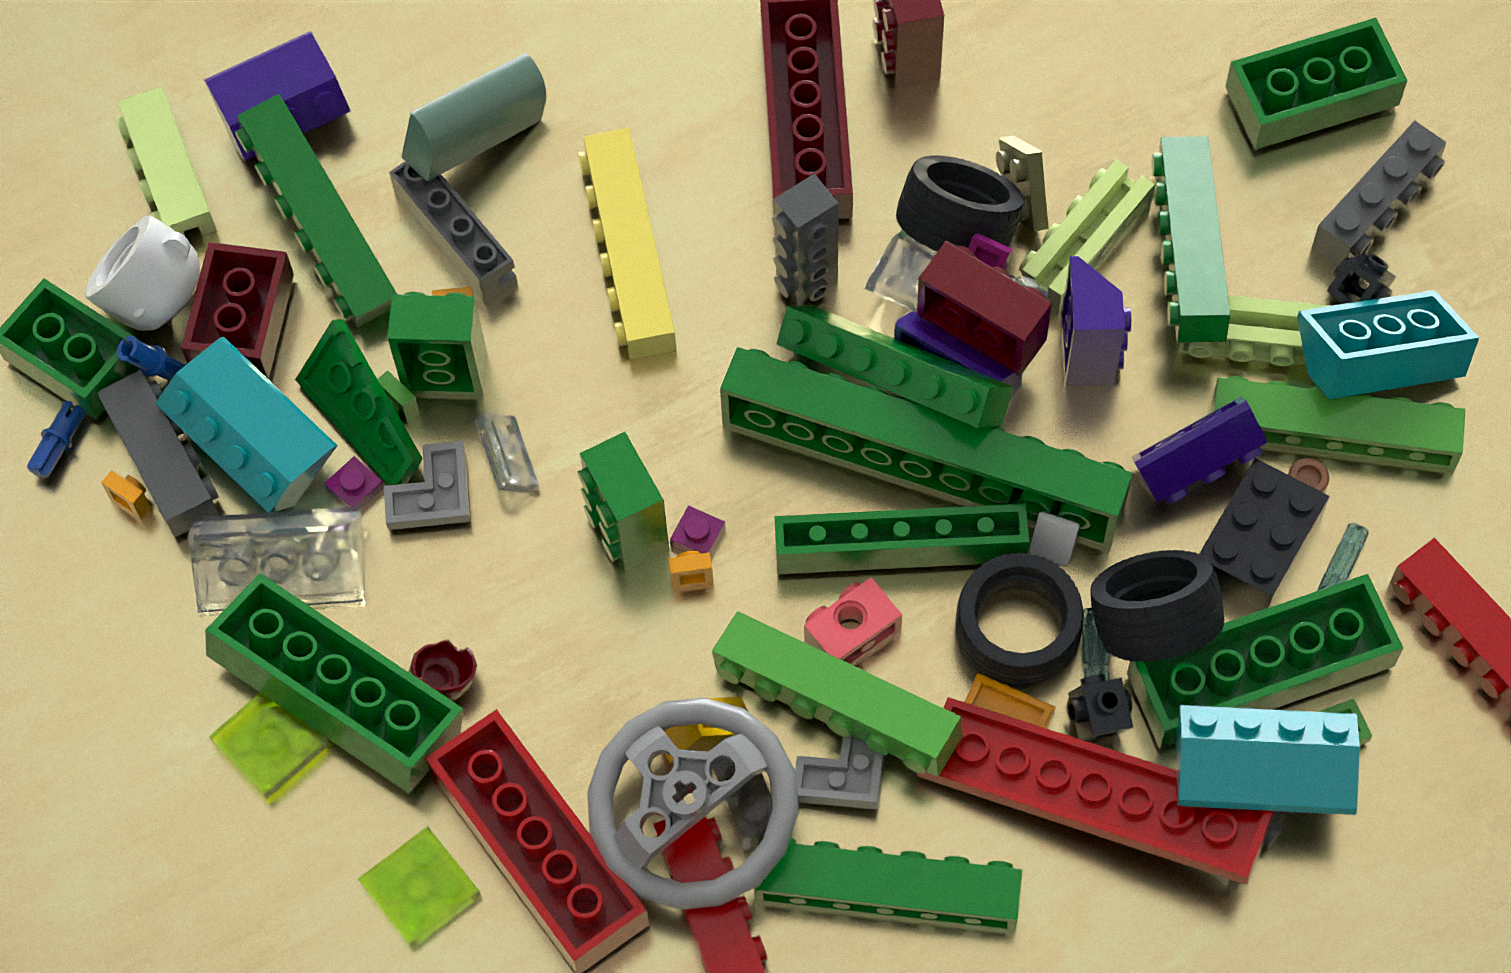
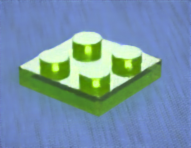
M262 693L257 694L209 736L211 742L266 800L331 744V741Z
M428 826L358 878L361 886L411 949L481 896L479 889Z

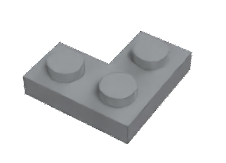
M463 441L422 445L425 482L384 486L385 518L388 530L470 522L466 456Z
M850 734L849 737H843L840 759L797 756L795 771L798 802L878 810L886 755H880L866 746L864 741Z

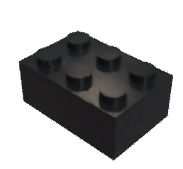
M1254 458L1199 553L1211 561L1218 578L1220 592L1256 611L1271 607L1320 522L1330 496Z

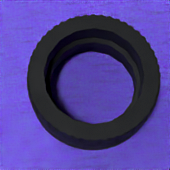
M930 155L917 159L912 165L898 201L896 220L909 237L936 252L939 251L945 241L956 247L963 246L968 248L972 237L977 233L1009 247L1022 214L1024 197L1014 183L992 169L957 157Z
M1160 550L1129 557L1105 569L1091 584V606L1099 638L1105 651L1118 659L1154 662L1186 655L1211 642L1217 637L1224 626V605L1217 575L1211 561L1196 552Z
M1010 553L1009 555L1004 554L1000 557H995L993 560H988V562L983 563L980 568L978 567L971 574L958 599L955 629L958 644L965 660L973 667L975 672L1010 687H1035L1050 681L1068 666L1078 649L1084 624L1081 595L1070 575H1067L1066 571L1061 569L1059 565L1044 557H1039L1035 554L1030 555V553ZM1019 589L1034 592L1048 600L1059 613L1061 619L1060 633L1055 641L1041 650L1027 653L1004 650L990 642L979 628L977 619L979 608L983 602L1002 591Z

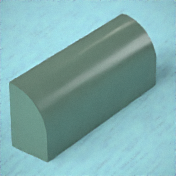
M524 53L411 112L401 158L428 182L541 121L546 104V87L536 63L527 53Z

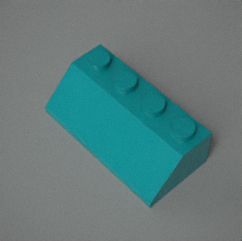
M1435 290L1300 310L1297 315L1307 374L1328 399L1466 377L1479 341L1477 334Z
M225 337L216 340L180 369L155 403L268 513L294 506L338 446Z
M1180 705L1175 739L1178 806L1356 815L1360 756L1357 714Z

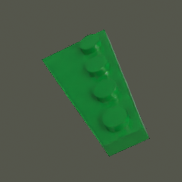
M343 319L332 320L295 380L388 485L407 484L423 458Z

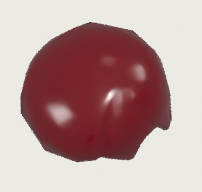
M446 639L436 644L424 645L413 654L408 672L451 701H455L469 690L474 679L477 663L473 651L469 647L459 649L450 640Z

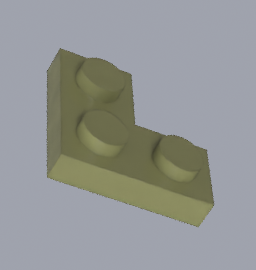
M1015 136L999 138L1000 151L996 153L998 171L1006 179L1016 184L1024 197L1020 223L1034 232L1049 229L1042 151Z

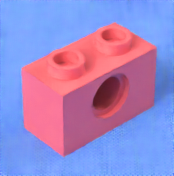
M871 577L861 585L859 582L848 586L840 594L839 600L828 608L821 606L814 610L807 617L804 624V640L807 644L853 665L901 631L902 613ZM846 619H855L861 625L856 629L849 630L843 628L840 623Z

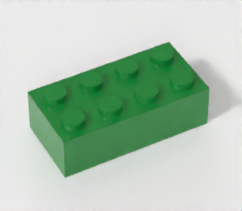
M1375 17L1233 60L1230 63L1225 87L1254 149H1259L1399 106L1408 80Z

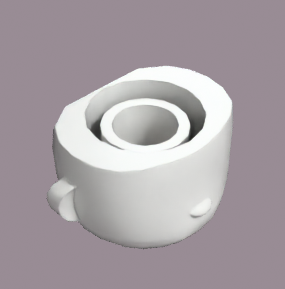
M143 216L115 241L101 258L88 281L85 297L96 307L130 328L140 331L155 330L174 318L191 297L200 276V262L197 252L184 235L174 231L164 222L152 216Z

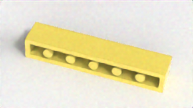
M630 128L583 136L585 151L578 153L582 176L590 175L592 185L585 186L589 209L597 208L599 219H593L592 221L596 242L605 243L606 253L600 254L604 277L612 276L614 287L607 288L611 312L619 310L621 322L614 323L618 345L627 346L629 360L677 351L675 330Z

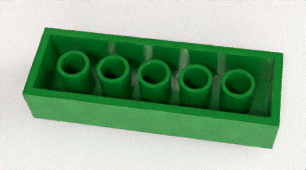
M261 573L205 629L207 657L408 793L412 791L429 771L425 757L461 734L462 707Z
M1367 573L1225 622L1223 629L1216 638L1207 645L1202 646V648L1186 655L1154 662L1130 661L1127 675L1160 749L1175 743L1180 705L1271 710L1392 668L1396 665L1404 647Z

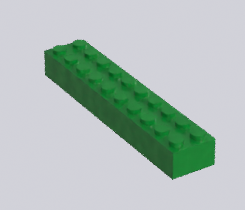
M740 347L736 348L720 387L723 425L974 506L1026 503L1029 524L1036 525L1040 512L1077 522L1080 525L1077 539L1111 550L1126 506L1133 472L1126 471L1124 467L1115 462L1105 461L1101 463L1085 458L1081 452L1074 449L1060 450L1045 445L1042 440L1033 436L1020 437L1007 433L1000 426L976 428L909 399L903 400L888 395L884 390L876 386H859L848 382L847 379L838 374L828 373L825 375L815 372L800 362H784L771 358L766 352L754 348L749 350Z

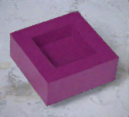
M979 233L972 237L968 247L977 256L978 260L990 267H999L1005 271L1014 249Z
M355 456L324 482L326 489L354 515L384 489L382 481Z
M688 505L670 538V546L683 552H710L711 556L726 529L725 521Z

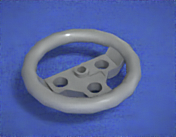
M705 697L662 702L628 720L601 751L587 791L590 835L608 868L626 882L639 898L678 910L722 906L759 886L786 854L799 814L796 771L777 735L747 710ZM705 724L732 732L734 736L724 739L709 752L678 749L664 731L676 726ZM660 754L671 755L674 759L672 770L664 776L654 775L651 771L653 759ZM630 759L643 776L640 808L627 817L617 830L615 826L613 795L622 768ZM720 760H730L735 764V773L728 781L719 782L712 777V769ZM766 771L770 779L772 813L762 842L741 866L714 880L687 883L652 874L646 868L656 855L755 775ZM692 793L695 800L688 805L684 801V797ZM653 815L663 816L666 820L665 831L655 838L645 836L643 832L644 822Z

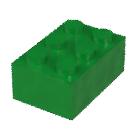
M45 278L40 281L0 327V354L5 361L66 401L73 402L74 406L76 404L86 411L87 415L95 420L105 409L97 391L140 369L133 364L131 365L120 360L117 356V348L122 339L127 341L126 337L133 336L132 334Z
M417 291L407 292L404 295L392 294L387 339L400 382L413 394L484 396L487 349L475 296H467L456 292L448 293L445 296L426 295Z
M624 431L581 452L582 469L577 471L583 485V488L580 490L586 503L583 506L584 511L593 528L600 526L605 537L602 539V543L612 561L619 559L626 572L669 551L664 499L626 432Z

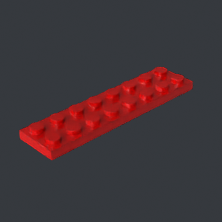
M950 697L947 698L943 708L961 716L963 736L938 777L928 772L923 774L917 773L918 777L1248 885L1275 811L1178 806L1177 770Z

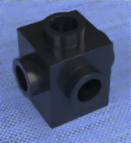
M1363 253L1352 258L1346 257L1338 265L1333 273L1335 279L1327 289V292L1334 296L1339 304L1387 298L1393 293V290L1389 287L1396 276L1387 270L1389 266L1383 259L1371 253L1368 255Z
M1105 674L1088 676L1080 679L1081 686L1068 693L1067 713L1070 721L1076 725L1079 739L1091 741L1113 737L1134 728L1130 714L1132 712V699L1129 691L1124 688L1122 678L1106 680Z

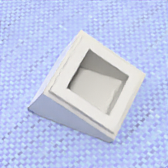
M1040 512L1030 545V555L1035 554L1051 560L1055 564L1067 566L1077 542L1080 525L1077 522Z

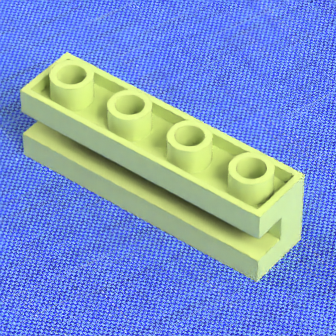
M162 86L118 101L122 117L116 119L123 140L131 139L134 148L127 151L135 172L143 170L146 179L139 181L146 202L155 201L158 209L151 212V216L164 222L174 231L184 236V231L199 227L202 236L217 231Z
M1117 159L1114 160L1107 170L1101 168L1095 174L1089 185L1090 190L1084 197L1079 195L1072 201L1066 212L1067 217L1060 225L1054 223L1049 228L1043 238L1044 244L1037 252L1030 251L1019 267V271L1022 272L1020 285L1026 288L1032 287L1042 292L1048 301L1052 303L1051 310L1057 314L1062 311L1070 256H1079L1096 270L1151 204L1155 184L1143 176L1135 183L1127 177L1129 167Z
M1228 295L1230 322L1227 341L1179 343L1178 352L1189 353L1191 356L1198 358L1209 356L1229 357L1237 362H1247L1250 360L1268 361L1276 366L1306 365L1297 320L1298 312L1300 310L1330 305Z

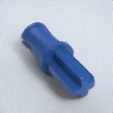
M127 336V341L122 339L117 348V356L120 360L139 367L142 373L148 377L157 375L171 381L174 375L186 365L168 356L162 347L147 345L133 336Z
M63 401L50 427L43 429L41 432L43 439L27 464V469L39 478L49 477L63 451L71 448L72 443L70 440L82 419L86 416V411L77 404L73 411L70 409L73 402Z

